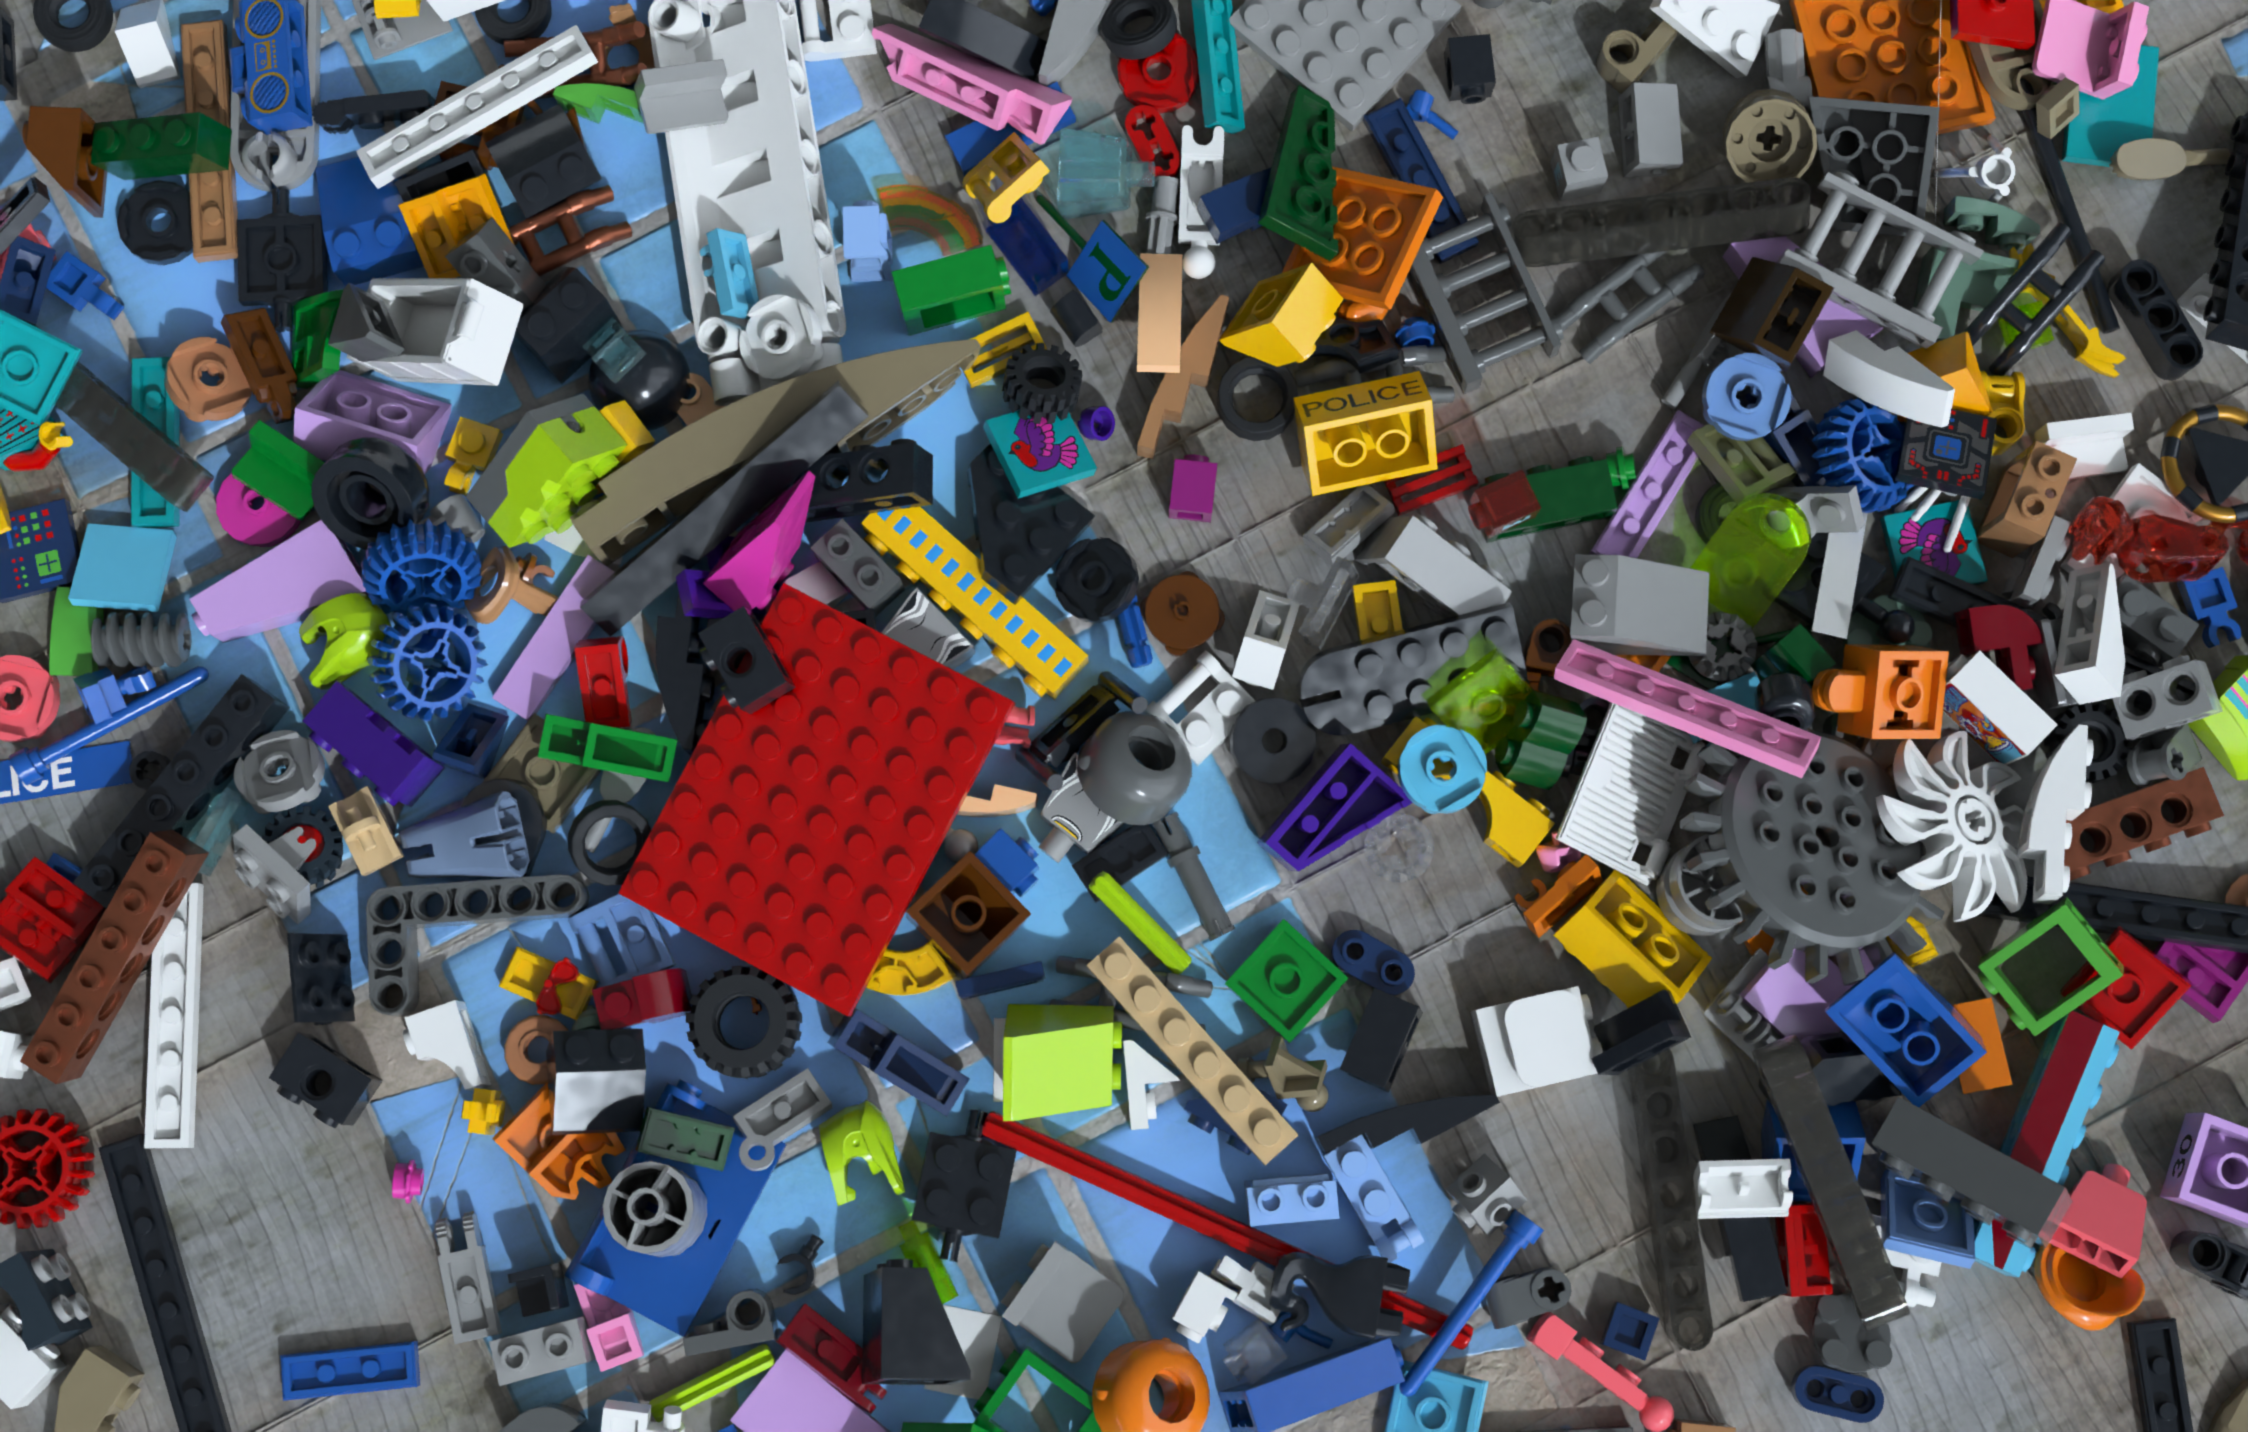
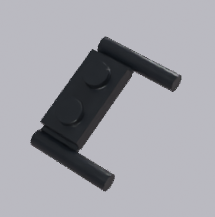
M1102 672L1098 677V684L1096 686L1093 685L1031 742L1028 749L1018 748L1015 758L1050 790H1059L1063 785V777L1047 763L1049 762L1057 768L1062 762L1070 760L1073 754L1078 752L1079 747L1088 740L1099 725L1120 710L1114 703L1117 699L1137 714L1143 713L1147 709L1148 701L1111 672Z

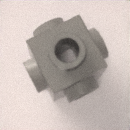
M1485 1153L1446 1188V1191L1457 1203L1451 1209L1466 1227L1470 1229L1476 1224L1488 1237L1505 1223L1514 1209L1518 1210L1527 1201L1510 1176Z

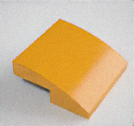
M485 173L398 205L429 278L460 277L461 275L445 256L460 239L491 217L514 244Z

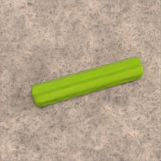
M1102 871L1092 879L1088 885L1089 889L1172 973L1180 974L1190 965L1191 957L1108 873Z
M762 1344L652 1399L649 1402L652 1416L657 1422L663 1421L664 1408L667 1406H678L684 1411L772 1367L775 1364L772 1350L767 1344Z

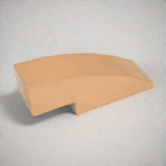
M1140 253V258L1149 268L1139 282L1137 372L1180 373L1183 254Z

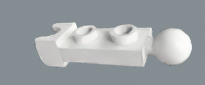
M1185 125L1182 128L1178 244H1191V248L1183 255L1182 267L1187 275L1195 279L1206 278L1212 273L1215 267V258L1208 249V245H1220V243L1216 244L1197 206L1200 196L1222 187L1224 129L1221 126L1214 128L1212 141L1207 145H1199L1193 139V128L1190 125Z

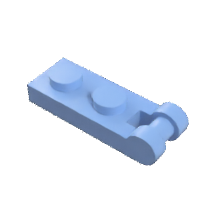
M1362 1134L1323 1155L1380 1256L1388 1258V1263L1398 1258L1397 1253L1410 1245L1414 1249L1425 1242ZM1395 1219L1401 1230L1387 1238L1381 1226Z

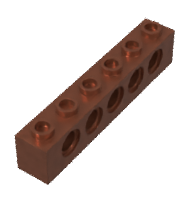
M174 830L149 833L20 1062L55 1084L81 1078L207 858L208 851Z

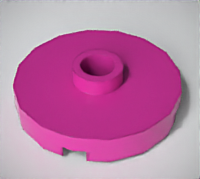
M231 473L222 482L216 496V514L222 528L235 540L248 546L272 547L287 540L298 529L301 521L265 498L263 506L260 509L254 510L252 507L253 501L262 496L233 478Z

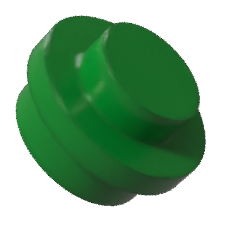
M1623 446L1616 447V452L1606 453L1613 487L1622 485L1623 489L1630 488L1629 480L1637 478L1633 453L1625 454Z

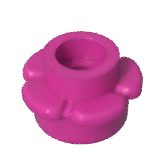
M410 1159L409 1163H396L392 1182V1197L405 1199V1202L409 1204L414 1195L422 1194L424 1185V1169L416 1168V1163L413 1159Z

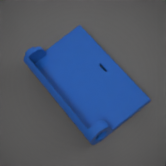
M679 1079L676 1087L667 1083L654 1108L734 1127L724 1170L719 1171L637 1152L635 1150L636 1140L620 1172L633 1164L653 1161L672 1166L686 1173L697 1181L707 1197L708 1214L703 1232L694 1244L680 1255L656 1257L627 1250L613 1239L604 1222L602 1203L564 1276L593 1292L613 1299L680 1336L686 1337L787 1145L780 1142L774 1146L775 1158L767 1169L762 1171L747 1169L739 1157V1148L745 1137L735 1124L733 1117L700 1100L699 1098L703 1091ZM754 1146L749 1150L748 1155L753 1160H760L765 1156L766 1151L761 1146ZM648 1202L646 1207L647 1210L655 1214L659 1208L658 1205Z

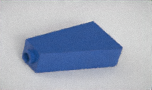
M1390 1337L1378 1338L1220 1391L1218 1395L1231 1432H1271L1404 1382L1405 1379L1402 1373L1404 1360L1399 1348L1392 1344Z

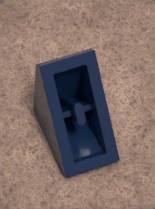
M468 703L433 751L432 759L446 767L485 779L493 766L508 725L509 716Z

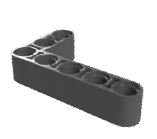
M560 874L395 886L377 889L369 897L366 906L369 998L371 1005L381 1014L397 1017L409 1015L417 1007L420 996L417 929L569 918L584 911L588 906L590 896L584 883L569 875ZM572 885L576 892L575 900L571 905L562 908L557 903V893L563 886ZM528 888L532 895L531 903L526 909L517 911L513 904L514 895L520 889ZM484 891L487 894L488 904L481 913L474 914L470 909V900L477 892ZM440 894L444 900L443 910L437 916L430 917L426 909L427 902L432 896ZM396 897L400 903V911L395 918L386 920L383 914V907L389 899ZM398 941L402 949L401 956L395 963L388 964L385 960V949L391 942ZM398 984L403 990V1000L398 1006L391 1008L387 1004L386 994L389 988Z

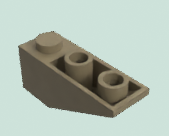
M102 1345L85 1348L60 1386L54 1432H115V1427L112 1423L120 1411L128 1410L139 1396L141 1388L137 1385L143 1378L144 1373Z

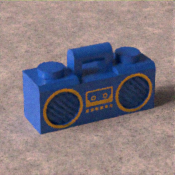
M240 0V17L235 19V30L238 38L245 45L229 49L232 92L237 94L245 93V97H242L240 102L244 118L247 123L266 135L271 134V131L278 133L313 126L304 6L296 0Z

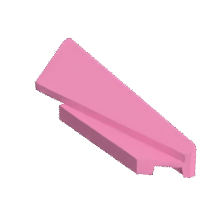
M894 24L877 26L872 30L873 38L881 40L890 61L886 68L892 81L996 131L1004 129L1008 123L1034 142L1042 145L1047 141L1072 102L1073 98L1069 95Z

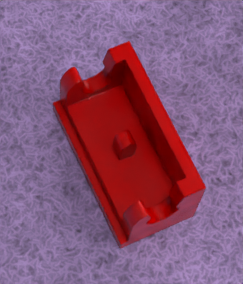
M1825 1203L1791 1204L1788 1217H1775L1778 1257L1787 1290L1786 1294L1781 1295L1800 1297L1833 1294V1285L1830 1281Z

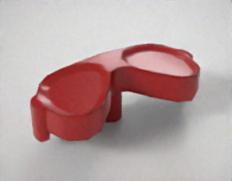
M565 957L554 964L536 999L538 1014L556 1015L561 1013L563 1006L556 991L557 986L575 981L580 975L577 966L572 963L571 959Z

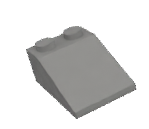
M1575 554L1570 630L1571 641L1575 639L1613 655L1706 656L1709 572L1622 555Z

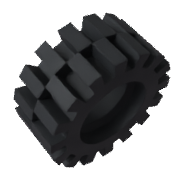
M1037 343L1036 350H1032L1030 344L1023 346L1022 353L1018 349L1012 353V359L1009 358L1006 365L1002 391H1004V402H1009L1008 408L1013 413L1020 409L1019 418L1026 420L1028 415L1034 416L1033 423L1040 424L1041 417H1046L1047 424L1055 423L1056 415L1062 421L1067 418L1068 412L1072 413L1075 410L1083 375L1082 370H1078V361L1076 359L1070 361L1071 354L1065 350L1060 355L1058 354V346L1051 345L1050 350H1044V343ZM1035 378L1045 379L1057 387L1050 389L1039 388L1027 380Z
M2091 702L2079 706L2076 705L2054 718L2058 725L2050 732V736L2044 739V746H2050V752L2045 753L2048 760L2063 739L2079 724L2088 725L2089 728L2096 730L2103 740L2102 753L2098 758L2092 760L2090 766H2086V782L2095 783L2117 774V770L2125 767L2127 761L2124 759L2127 757L2130 749H2132L2127 747V743L2133 740L2126 739L2122 725L2116 719L2118 714L2115 709L2107 711L2105 710L2107 705L2098 703L2093 706Z

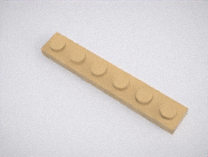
M1120 936L1087 964L1090 972L1264 1166L1298 1137V1133Z

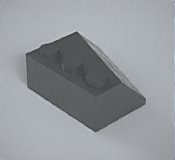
M1808 96L1813 124L1816 129L1823 176L1827 172L1833 175L1836 172L1848 174L1859 182V188L1924 220L1940 107ZM1844 202L1833 223L1834 230L1858 232L1868 214ZM1883 222L1877 234L1905 236L1907 233Z

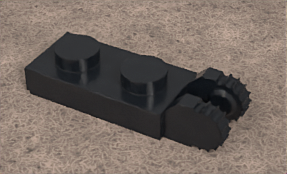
M426 90L328 100L327 103L324 101L322 103L318 102V105L312 110V116L316 124L324 128L323 130L326 132L334 133L335 135L337 132L339 134H346L355 124H359V127L362 129H379L384 127L387 121L400 120L404 124L434 107L436 100Z

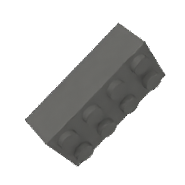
M1900 1097L1897 1098L1872 1142L1873 1146L1881 1154L1878 1160L1885 1164V1168L1906 1180H1909L1912 1174L1920 1178L1919 1183L1925 1186L1924 1189L1947 1203H1949L1952 1197L1960 1200V1205L1966 1209L1965 1212L1986 1225L1990 1226L1993 1219L2003 1224L2002 1229L2007 1232L2006 1235L2030 1249L2034 1243L2044 1248L2048 1246L2073 1202L2066 1187Z

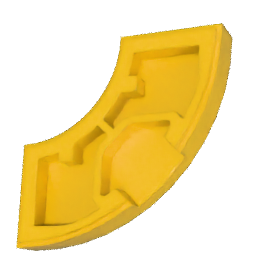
M928 942L919 948L909 951H895L886 948L866 988L889 995H917L937 989L956 978L957 975L933 945Z

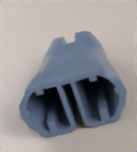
M508 791L491 794L451 812L416 823L399 832L403 849L427 847V844H432L434 854L429 855L427 853L405 861L408 876L413 878H518L526 874L527 866L530 862L517 800Z

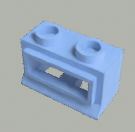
M870 200L857 201L853 203V206L842 207L844 259H851V281H894L890 266L893 264L892 234L886 213H881L878 203Z
M1332 1173L1244 1181L1249 1226L1340 1219L1336 1180H1333Z

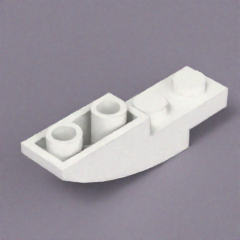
M2079 724L2053 751L2031 790L2024 811L2019 833L2017 858L2035 859L2033 903L2052 904L2062 897L2063 893H2066L2069 888L2070 868L2069 866H2064L2065 849H2069L2071 844L2072 826L2071 823H2066V820L2073 821L2083 813L2085 808L2089 807L2092 797L2091 783L2086 782V766H2090L2094 752L2093 741L2087 739L2088 725Z

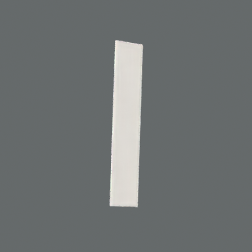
M1862 513L1865 525L1858 532H1835L1828 534L1812 631L1847 639L1868 513Z

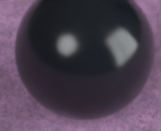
M630 330L613 336L596 352L589 369V390L596 408L600 411L607 405L625 400L648 431L663 427L678 416L677 411L682 406L680 400L682 398L688 399L691 390L689 384H687V379H690V369L681 350L665 336L648 330Z

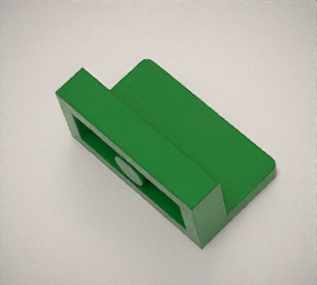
M258 420L248 432L251 448L231 470L232 476L300 521L304 520L314 508L311 495L314 476L325 462L261 420Z

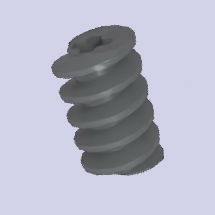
M116 612L108 614L106 624H103L102 620L98 617L93 620L91 649L93 658L99 666L108 667L114 663L116 666L126 667L131 663L133 666L143 667L149 663L150 666L161 667L166 663L167 666L178 667L182 662H187L190 655L192 637L189 620L185 613L178 614L175 625H172V620L168 613L160 615L158 625H155L153 615L150 612L143 614L141 625H138L136 615L133 612L126 614L123 625H121L120 618Z

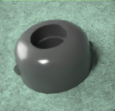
M1124 711L1105 719L1084 743L1077 758V772L1084 792L1103 813L1126 824L1147 825L1162 819L1186 793L1192 777V761L1183 739L1167 722L1145 712L1137 714L1134 711Z

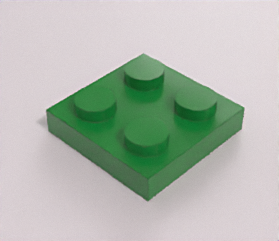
M1283 919L1224 985L1282 1036L1284 1040L1290 1043L1348 980V977Z

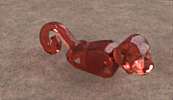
M2097 496L2091 498L2071 521L2068 530L2069 534L2074 535L2072 557L2076 561L2085 559L2090 553L2093 555L2094 565H2099L2110 554L2115 553L2121 569L2130 578L2143 583L2196 581L2206 576L2228 552L2229 543L2224 532L2229 528L2244 530L2235 540V550L2240 559L2248 565V520L2237 523L2211 521L2206 526H2197L2157 514L2130 519L2124 505L2119 500ZM2141 563L2145 566L2146 573L2136 571Z

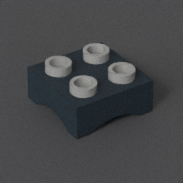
M54 1249L19 1252L0 1263V1287L12 1297L17 1305L22 1321L21 1337L28 1351L55 1343L56 1346L62 1345L93 1327L88 1318L91 1315L90 1307L83 1295L75 1292L68 1278L71 1276L70 1267L65 1258L60 1253H56Z

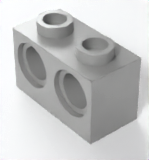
M2189 655L2164 662L2162 664L2163 671L2147 675L2146 670L2123 676L2121 696L2112 698L2126 739L2139 740L2223 712L2206 663L2196 659L2191 661ZM2190 677L2196 686L2195 693L2190 699L2182 701L2177 695L2176 687L2181 679ZM2146 691L2151 696L2152 707L2148 713L2140 716L2134 709V700L2138 694Z
M585 1316L489 1341L499 1386L595 1360L596 1357L586 1329L589 1327Z

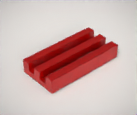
M1463 444L1437 454V465L1454 459L1458 462L1456 465L1396 487L1395 482L1412 475L1384 481L1398 516L1478 485V479L1472 472V465L1470 460H1467ZM1462 473L1464 476V480L1404 503L1401 499V496L1457 474Z

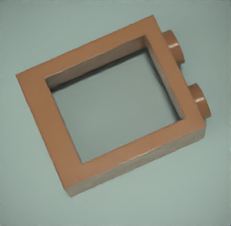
M2036 441L2007 463L1976 533L1978 543L2014 558L2044 538L2077 458ZM2047 489L2054 492L2053 498L2046 496L2045 492Z

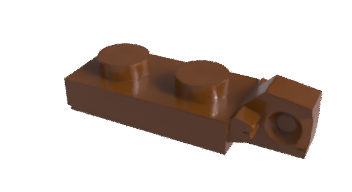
M259 308L224 315L221 325L253 395H256L259 403L267 402V409L276 424L292 421L295 407L297 406L293 397L297 394L295 383L298 378L266 309Z

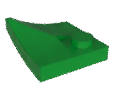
M343 289L308 297L293 306L291 365L298 378L295 383L297 388L308 389L339 371L341 351L328 345Z

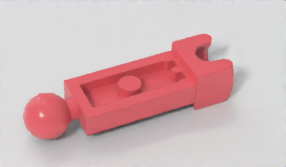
M1547 1312L1539 1317L1526 1336L1528 1341L1556 1360L1561 1355L1614 1395L1639 1412L1640 1421L1646 1429L1652 1432H1661L1672 1425L1674 1409L1666 1398L1662 1396L1648 1397L1645 1392L1637 1387L1641 1382L1638 1376L1621 1364H1618L1615 1370L1600 1360L1605 1353L1603 1350L1585 1337L1576 1342L1573 1338L1577 1331L1553 1313Z

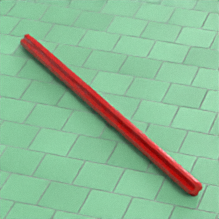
M990 1112L983 1123L982 1134L992 1140L1275 1266L1276 1258L1283 1254L1301 1252L1313 1255L1019 1122L1003 1121V1115ZM1315 1256V1257H1317V1258H1319V1259H1321V1260H1323V1261H1325V1262H1327V1263L1333 1264V1263H1331V1262H1329V1261H1327V1260H1324V1259H1322V1258H1320V1257H1318V1256ZM1383 1290L1381 1308L1404 1312L1402 1324L1431 1337H1434L1449 1316L1400 1293ZM1466 1323L1451 1343V1346L1464 1350L1471 1340L1473 1327Z

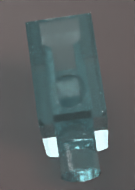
M1061 128L1057 207L1061 216L1064 219H1074L1129 209L1131 187H1154V161H1132V150L1128 140L1125 138Z

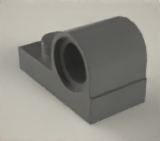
M747 1289L739 1292L729 1300L726 1307L727 1329L721 1330L720 1321L693 1326L695 1335L683 1338L685 1355L691 1356L774 1340L779 1336V1329L772 1300L764 1291L759 1289ZM746 1298L755 1300L761 1308V1315L756 1323L745 1322L739 1314L740 1304Z

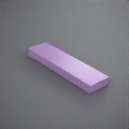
M1677 410L1639 471L1637 478L1633 481L1620 502L1618 509L1589 553L1590 555H1622L1638 558L1698 460L1699 456L1687 440L1693 431L1705 425Z
M587 555L492 698L527 721L534 713L537 714L574 659L576 643L579 640L587 639L596 626V623L580 608L581 601L613 575L615 571Z

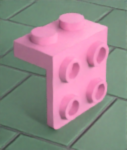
M2046 0L2032 63L2034 74L2056 83L2061 82L2066 77L2079 84L2080 92L2102 100L2133 86L2139 73V64L2137 62L2141 44L2148 30L2146 19L2149 6L2134 1L2108 14L2074 0Z

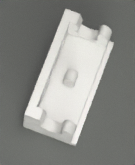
M1790 1159L1699 1161L1693 1175L1697 1219L1788 1217L1789 1208L1793 1201V1191H1789L1788 1178L1791 1175Z

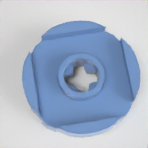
M1743 353L1727 358L1711 370L1705 380L1702 390L1704 419L1708 424L1713 425L1719 433L1734 440L1749 441L1766 436L1783 423L1791 405L1789 383H1785V379L1780 373L1782 371L1780 367L1763 355ZM1745 386L1751 387V395L1756 397L1757 400L1755 404H1748L1744 408L1740 405V400L1736 398L1737 391H1742Z

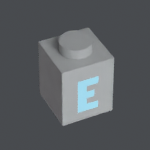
M1599 136L1557 145L1550 164L1559 201L1601 193L1608 178V172Z

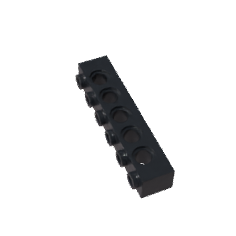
M2247 112L2244 116L2240 115L2237 117L2230 134V139L2235 141L2225 168V175L2229 176V183L2220 202V211L2224 212L2223 223L2219 227L2214 240V246L2219 249L2217 260L2209 274V284L2213 285L2212 296L2208 300L2203 313V320L2208 322L2205 339L2248 351Z
M241 674L73 883L107 909L149 833L174 830L186 838L234 778V768L240 756L244 761L246 756L252 751L249 745L261 736L270 733L290 707L259 683Z

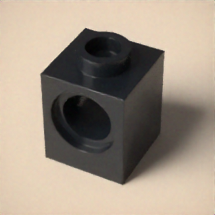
M1490 34L1448 38L1444 51L1449 101L1461 100L1463 104H1476L1484 101L1487 97H1491L1496 84Z

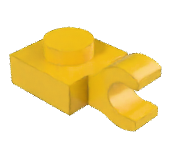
M460 416L445 453L448 460L455 462L450 467L444 482L445 485L450 486L449 491L464 494V496L467 495L476 469L485 471L495 457L503 437L500 429Z
M474 1088L472 1101L463 1100L461 1118L469 1119L467 1132L495 1135V1128L501 1127L505 1115V1101L500 1100L501 1091Z

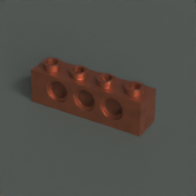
M2201 767L2190 771L2181 780L2174 781L2168 779L2085 809L2073 821L2066 820V823H2071L2072 826L2071 844L2069 849H2065L2064 866H2069L2070 881L2090 874L2091 871L2088 865L2103 860L2105 866L2110 867L2132 859L2129 850L2142 845L2146 853L2172 844L2169 836L2184 831L2186 838L2212 830L2209 821L2220 818L2224 814L2205 768ZM2163 802L2168 803L2174 810V820L2172 823L2167 822L2162 817L2161 805ZM2123 816L2130 819L2134 825L2132 838L2126 836L2121 830L2120 822ZM2082 831L2088 832L2094 839V849L2091 853L2084 850L2080 844Z

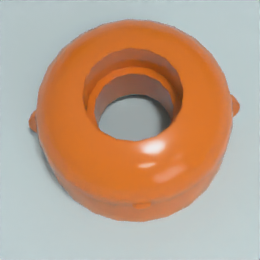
M1166 1337L1148 1341H1133L1117 1347L1102 1361L1095 1375L1092 1388V1405L1095 1419L1101 1432H1201L1207 1420L1210 1407V1389L1207 1376L1200 1362L1182 1345L1172 1342ZM1153 1378L1158 1381L1164 1392V1404L1158 1416L1153 1412L1149 1402V1388Z

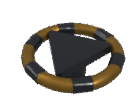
M2211 404L2192 409L2173 423L2163 439L2160 461L2162 474L2169 490L2184 507L2202 518L2221 523H2237L2248 520V502L2231 507L2219 506L2248 477V441L2193 428L2196 425L2224 420L2238 424L2248 432V411L2235 406ZM2184 435L2197 465L2195 468L2196 479L2205 487L2211 504L2204 501L2186 485L2179 472L2177 461L2181 440Z

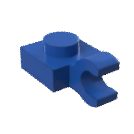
M68 251L64 253L51 270L46 289L79 312L89 302L115 321L124 309L123 305L99 289L106 278Z

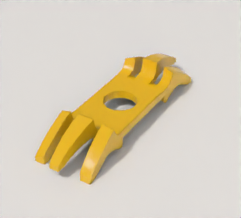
M2031 243L2023 249V253L2019 255L2013 247L2009 250V258L2019 260V269L2032 254L2034 247ZM2047 273L2050 277H2052L2055 280V276ZM2030 283L2021 292L2030 293L2042 307L2049 300L2047 296ZM2067 305L2062 310L2067 320L2059 314L2054 321L2075 346L2077 352L2074 359L2099 374L2112 378L2117 377L2119 373L2114 369L2115 366L2113 364L2121 363L2126 357L2104 346L2101 342L2098 328L2094 327L2089 330L2073 309Z

